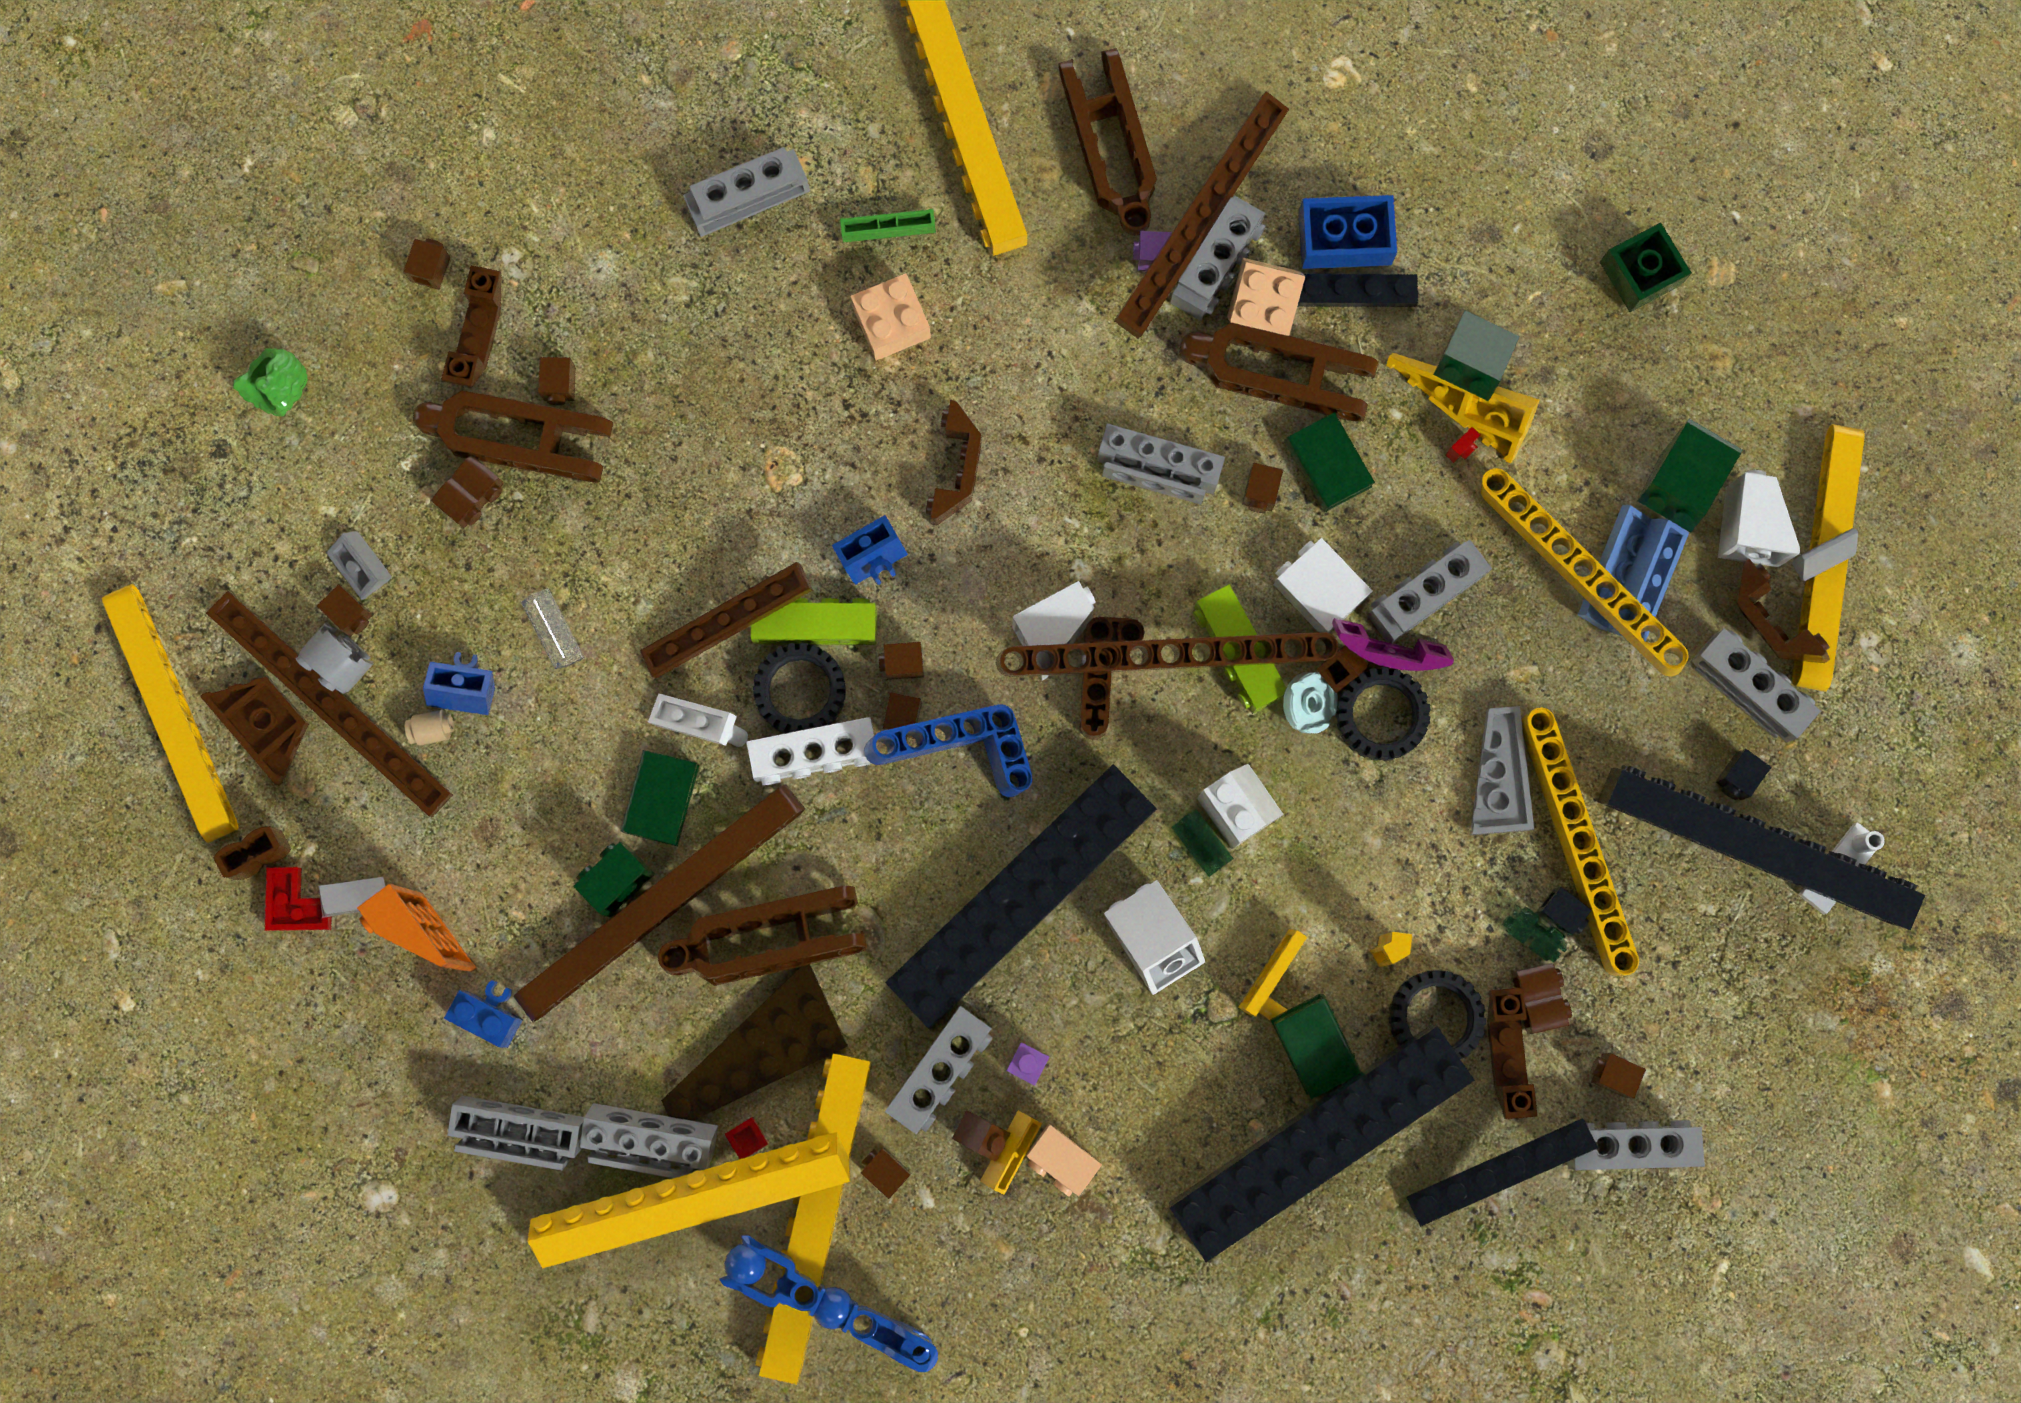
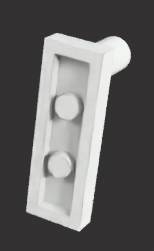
M659 693L648 723L725 746L728 742L736 747H741L748 739L747 732L734 725L737 716L729 712Z
M1857 822L1850 827L1832 852L1841 853L1856 859L1855 866L1857 867L1859 863L1865 865L1875 851L1883 847L1884 837L1877 831L1869 832ZM1804 888L1798 894L1823 915L1827 914L1836 903L1834 900Z

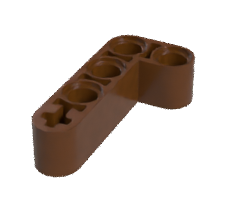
M1095 617L1087 624L1084 643L1126 641L1122 637V631L1128 628L1134 629L1138 633V639L1135 641H1141L1144 638L1145 631L1142 623L1136 619ZM1103 627L1106 629L1108 636L1102 640L1095 639L1091 635L1093 628ZM1102 649L1099 657L1104 659L1106 666H1109L1112 663V654L1107 649ZM1112 672L1083 673L1080 731L1087 739L1098 740L1107 731ZM1092 687H1099L1104 692V698L1100 701L1091 700L1087 695V691ZM1092 709H1098L1097 723L1102 724V726H1098L1097 731H1091V726L1086 725V723L1091 721Z

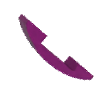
M1334 618L1332 621L1339 639L1351 651L1378 665L1399 670L1424 671L1448 667L1454 662L1450 651L1444 644L1418 638L1414 649L1369 638L1361 624Z

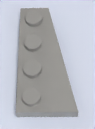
M1520 706L1490 708L1486 710L1470 835L1534 830Z

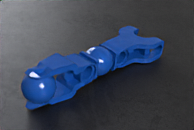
M741 1235L743 1244L732 1248L727 1254L724 1263L727 1276L719 1278L723 1286L738 1290L770 1308L776 1307L781 1303L800 1311H808V1314L812 1317L814 1316L816 1322L823 1328L831 1330L841 1328V1331L844 1333L849 1330L856 1339L918 1372H928L936 1365L938 1351L929 1336L924 1332L867 1306H859L841 1288H825L822 1284L817 1287L812 1279L795 1269L794 1261L790 1256L761 1244L750 1235ZM766 1258L786 1268L784 1275L777 1280V1289L773 1294L752 1286L764 1275ZM809 1286L812 1288L813 1294L808 1301L801 1302L795 1298V1292L799 1287ZM859 1315H867L871 1319L869 1327L865 1330L860 1331L853 1327L854 1320ZM916 1347H924L921 1353L913 1354V1350Z

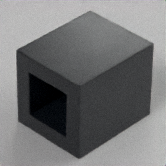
M1743 749L1735 753L1716 780V783L1722 787L1721 791L1734 800H1744L1753 795L1772 767L1749 750Z
M1558 887L1552 890L1535 913L1566 937L1574 933L1578 935L1585 929L1589 923L1586 917L1592 910L1563 887Z

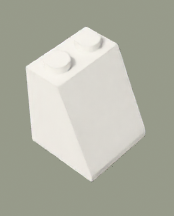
M1749 470L1726 487L1718 558L1741 562L1750 559L1754 564L1761 563L1766 566L1780 567L1799 555L1800 546L1777 477L1766 476V472L1761 470Z
M1078 581L1014 615L1012 628L1022 646L1074 644L1092 619L1093 604L1096 601L1088 587L1082 588ZM1039 652L1036 656L1037 665L1042 669H1047L1051 662L1049 655L1045 652ZM1040 675L1039 677L1041 681H1043L1046 678H1048L1049 675Z
M1249 764L1229 772L1205 788L1197 798L1232 850L1284 815Z
M1157 880L1151 884L1141 886L1135 894L1124 901L1115 902L1104 913L1111 930L1152 995L1205 963L1196 935Z

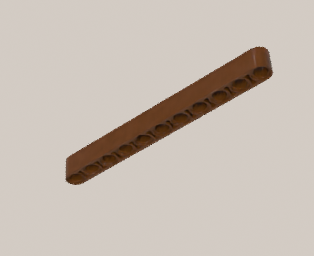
M1314 632L1013 646L1004 649L998 654L996 667L1004 676L1019 677L1311 663L1333 658L1338 651V642L1330 633ZM1318 639L1322 640L1326 646L1323 655L1318 654L1315 650V643ZM1286 641H1291L1295 645L1296 651L1293 657L1288 656L1284 650ZM1256 642L1262 643L1266 651L1263 658L1257 657L1254 653ZM1226 643L1231 644L1235 649V656L1232 660L1227 659L1223 654V647ZM1195 645H1199L1204 649L1205 655L1202 661H1197L1192 655V649ZM1164 646L1170 647L1174 652V659L1171 663L1164 661L1161 656ZM1134 647L1140 649L1143 653L1141 664H1135L1130 658V652ZM1102 649H1107L1112 654L1113 659L1109 666L1103 665L1099 660V653ZM1071 650L1077 651L1081 655L1082 661L1079 667H1073L1068 662L1067 657ZM1039 652H1045L1050 657L1051 662L1047 669H1042L1037 665L1036 656ZM1008 653L1015 654L1019 658V667L1016 670H1010L1005 665L1004 660Z
M787 784L781 786L525 985L513 997L532 1022L539 1020L794 821L806 808Z

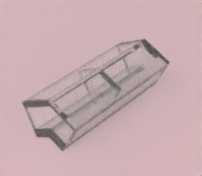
M549 588L532 593L521 602L555 669L568 667L585 658Z

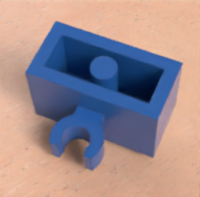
M886 515L832 545L844 569L855 585L870 576L877 585H880L879 573L887 570L894 577L896 572L892 564L908 555Z
M457 652L454 656V665L437 662L429 663L423 686L426 706L489 715L495 692L493 671L478 669L477 655L473 654L472 661L469 664L461 663L462 656L460 652Z
M491 980L485 989L486 999L469 991L459 990L444 1019L499 1048H508L523 1019L499 1007L501 1003L506 1002L511 997L512 989L505 988L503 994L498 997L494 993V988L498 982Z

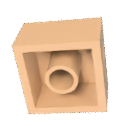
M1242 258L1227 318L1232 323L1289 336L1305 275L1301 271Z
M907 273L850 296L853 310L876 361L931 338L930 326Z
M1048 1123L1026 1153V1156L1030 1159L1027 1163L1028 1166L1042 1177L1049 1173L1056 1179L1053 1182L1054 1186L1068 1197L1072 1193L1080 1196L1102 1166L1097 1159L1050 1123Z

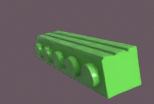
M933 209L840 218L843 243L936 233Z

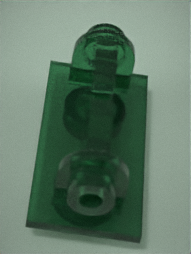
M1197 809L1188 813L1171 827L1208 877L1233 860V857Z
M1515 904L1513 909L1515 917L1513 918L1508 915L1502 923L1506 927L1505 931L1522 944L1526 942L1530 935L1535 939L1528 948L1546 962L1550 960L1554 963L1559 958L1561 953L1558 951V948L1563 952L1567 951V941L1564 940L1566 938L1565 935L1554 926L1546 927L1538 921L1540 917L1526 906L1522 909Z

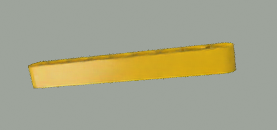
M1831 424L1827 430L1822 454L1810 550L1853 528L1865 433L1862 429ZM1848 559L1805 581L1798 634L1807 628L1813 636L1819 633L1830 647L1826 650L1830 660L1825 664L1794 660L1793 686L1826 692L1831 685Z
M1499 468L1488 470L1483 475L1481 484V495L1484 500L1660 673L1665 676H1676L1681 673L1689 657L1686 647L1507 472ZM1497 481L1503 485V488L1494 491L1487 485L1490 482ZM1518 502L1525 509L1521 512H1514L1509 508V505ZM1539 523L1544 525L1547 530L1543 533H1535L1530 526ZM1559 544L1564 545L1568 549V553L1558 555L1552 550V547ZM1585 566L1589 569L1590 575L1585 577L1579 576L1575 573L1574 568ZM1603 587L1608 588L1613 596L1607 599L1601 598L1596 590ZM1623 609L1630 610L1635 615V618L1629 621L1624 620L1620 617L1619 611ZM1645 631L1653 632L1657 636V641L1653 643L1643 640L1641 633ZM1668 653L1675 654L1680 659V663L1678 665H1670L1665 661L1664 655Z
M129 584L103 596L104 608L200 835L205 842L210 843L238 830L239 825L141 593L134 584Z
M1543 707L1536 708L1527 713L1521 720L1523 737L1580 901L1592 910L1586 918L1589 920L1588 924L1602 965L1610 975H1630L1638 968L1639 957L1556 719L1550 710ZM1533 716L1541 718L1544 722L1542 731L1536 730L1531 722ZM1543 745L1553 749V760H1548L1543 756ZM1553 775H1559L1563 778L1564 788L1562 790L1555 788L1552 784ZM1564 804L1573 807L1575 815L1572 820L1564 816L1562 811ZM1576 833L1580 834L1585 840V846L1582 850L1573 844V836ZM1586 863L1591 864L1595 869V877L1592 880L1584 875L1583 868ZM1596 893L1603 895L1606 904L1602 910L1598 909L1594 904ZM1607 923L1612 924L1616 929V936L1613 940L1607 938L1604 933ZM1618 953L1626 958L1627 964L1623 970H1620L1615 965V957Z

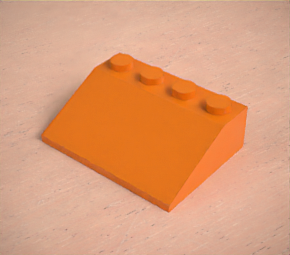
M388 884L357 907L362 914L359 920L369 933L375 932V934L440 967L470 972L476 969L474 963L423 893Z

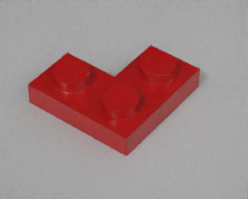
M267 868L264 931L331 930L332 916L322 917L320 898H301L302 868Z

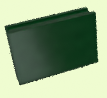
M1335 412L1288 436L1284 440L1291 453V457L1294 458L1314 493V498L1318 500L1324 512L1371 489L1372 485L1375 484Z
M642 750L639 765L636 766L637 772L626 812L623 814L624 819L620 832L678 847L700 766L695 762Z
M1318 994L1270 1019L1305 1093L1311 1099L1348 1081L1361 1072L1355 1059V1053L1352 1052L1334 1015V1009L1330 1007L1324 994Z

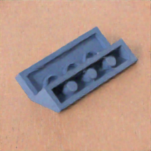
M1622 505L1599 563L1656 617L1689 532L1668 519H1651L1631 505ZM1603 587L1596 590L1601 598L1607 599L1613 596L1608 588ZM1584 598L1578 616L1599 629L1622 636ZM1623 609L1619 611L1620 617L1624 620L1629 621L1635 618V615L1630 610ZM1650 631L1641 633L1644 641L1647 640Z

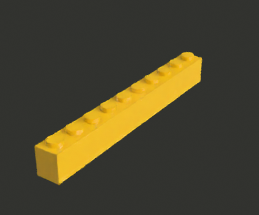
M898 0L901 8L905 6L909 15L905 16L910 34H916L918 42L914 44L919 60L924 59L927 68L924 69L925 78L929 87L934 85L937 94L933 96L937 112H943L946 121L942 122L947 140L952 139L955 148L952 149V155L956 166L962 165L965 174L961 176L962 184L966 194L970 192L972 194L974 202L970 203L975 220H981L984 229L980 230V234L985 248L990 246L992 254L995 256L1026 246L1027 232L945 0Z
M833 1053L832 1059L826 1058L822 1077L827 1078L824 1091H818L815 1109H819L820 1112L817 1122H811L807 1140L837 1132L850 1161L872 1061ZM844 1184L793 1198V1204L798 1205L795 1218H789L785 1236L791 1237L788 1250L782 1249L781 1252L790 1256L794 1261L795 1269L812 1279L817 1287L822 1284ZM778 1264V1268L783 1269V1276L786 1268ZM777 1281L774 1282L771 1294L777 1289ZM809 1286L799 1287L795 1292V1298L801 1302L808 1301L813 1294L812 1288ZM779 1303L774 1307L773 1315L767 1314L763 1333L768 1334L766 1346L759 1347L755 1366L761 1367L759 1376L798 1384L814 1316H810L808 1311H800Z
M837 1132L821 1135L768 1152L757 1153L750 1157L726 1162L722 1165L694 1171L673 1179H666L655 1184L634 1188L627 1192L540 1215L530 1220L527 1242L543 1269L850 1182L849 1158Z

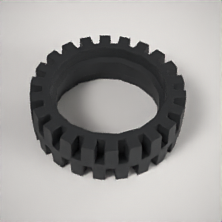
M807 643L787 644L786 647L781 646L775 649L774 653H769L765 657L766 660L763 663L761 662L758 667L753 686L756 706L768 724L786 734L826 726L832 721L834 722L844 706L846 685L843 673L831 655L825 650L823 651L819 647L811 646ZM799 660L812 662L823 669L829 679L830 693L828 701L820 712L810 718L793 719L786 717L777 711L771 702L769 689L772 678L779 668L789 662Z
M1382 667L1361 673L1345 687L1338 700L1336 711L1338 731H1341L1343 741L1350 745L1349 748L1351 750L1357 751L1360 756L1364 758L1369 757L1371 760L1388 761L1406 755L1422 741L1430 724L1431 716H1429V712L1431 709L1430 704L1427 703L1428 697L1426 692H1422V686L1418 681L1414 682L1412 676L1403 674L1398 669L1391 670L1388 667ZM1374 685H1389L1400 690L1408 698L1412 707L1413 721L1408 733L1401 740L1391 744H1378L1366 739L1358 731L1353 719V707L1358 695Z
M1425 971L1409 978L1395 992L1389 1007V1024H1391L1392 1028L1391 1033L1397 1040L1396 1043L1400 1046L1413 1037L1407 1024V1009L1412 998L1422 989L1431 986L1445 987L1458 995L1467 1011V1027L1463 1036L1452 1045V1048L1460 1059L1471 1054V1051L1479 1045L1480 1038H1483L1485 1032L1483 1028L1486 1025V1018H1484L1485 1005L1480 1000L1482 998L1479 992H1476L1474 986L1464 980L1463 977L1448 971Z

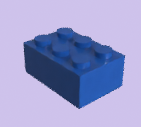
M1393 195L1302 199L1298 211L1302 269L1392 265L1397 255Z

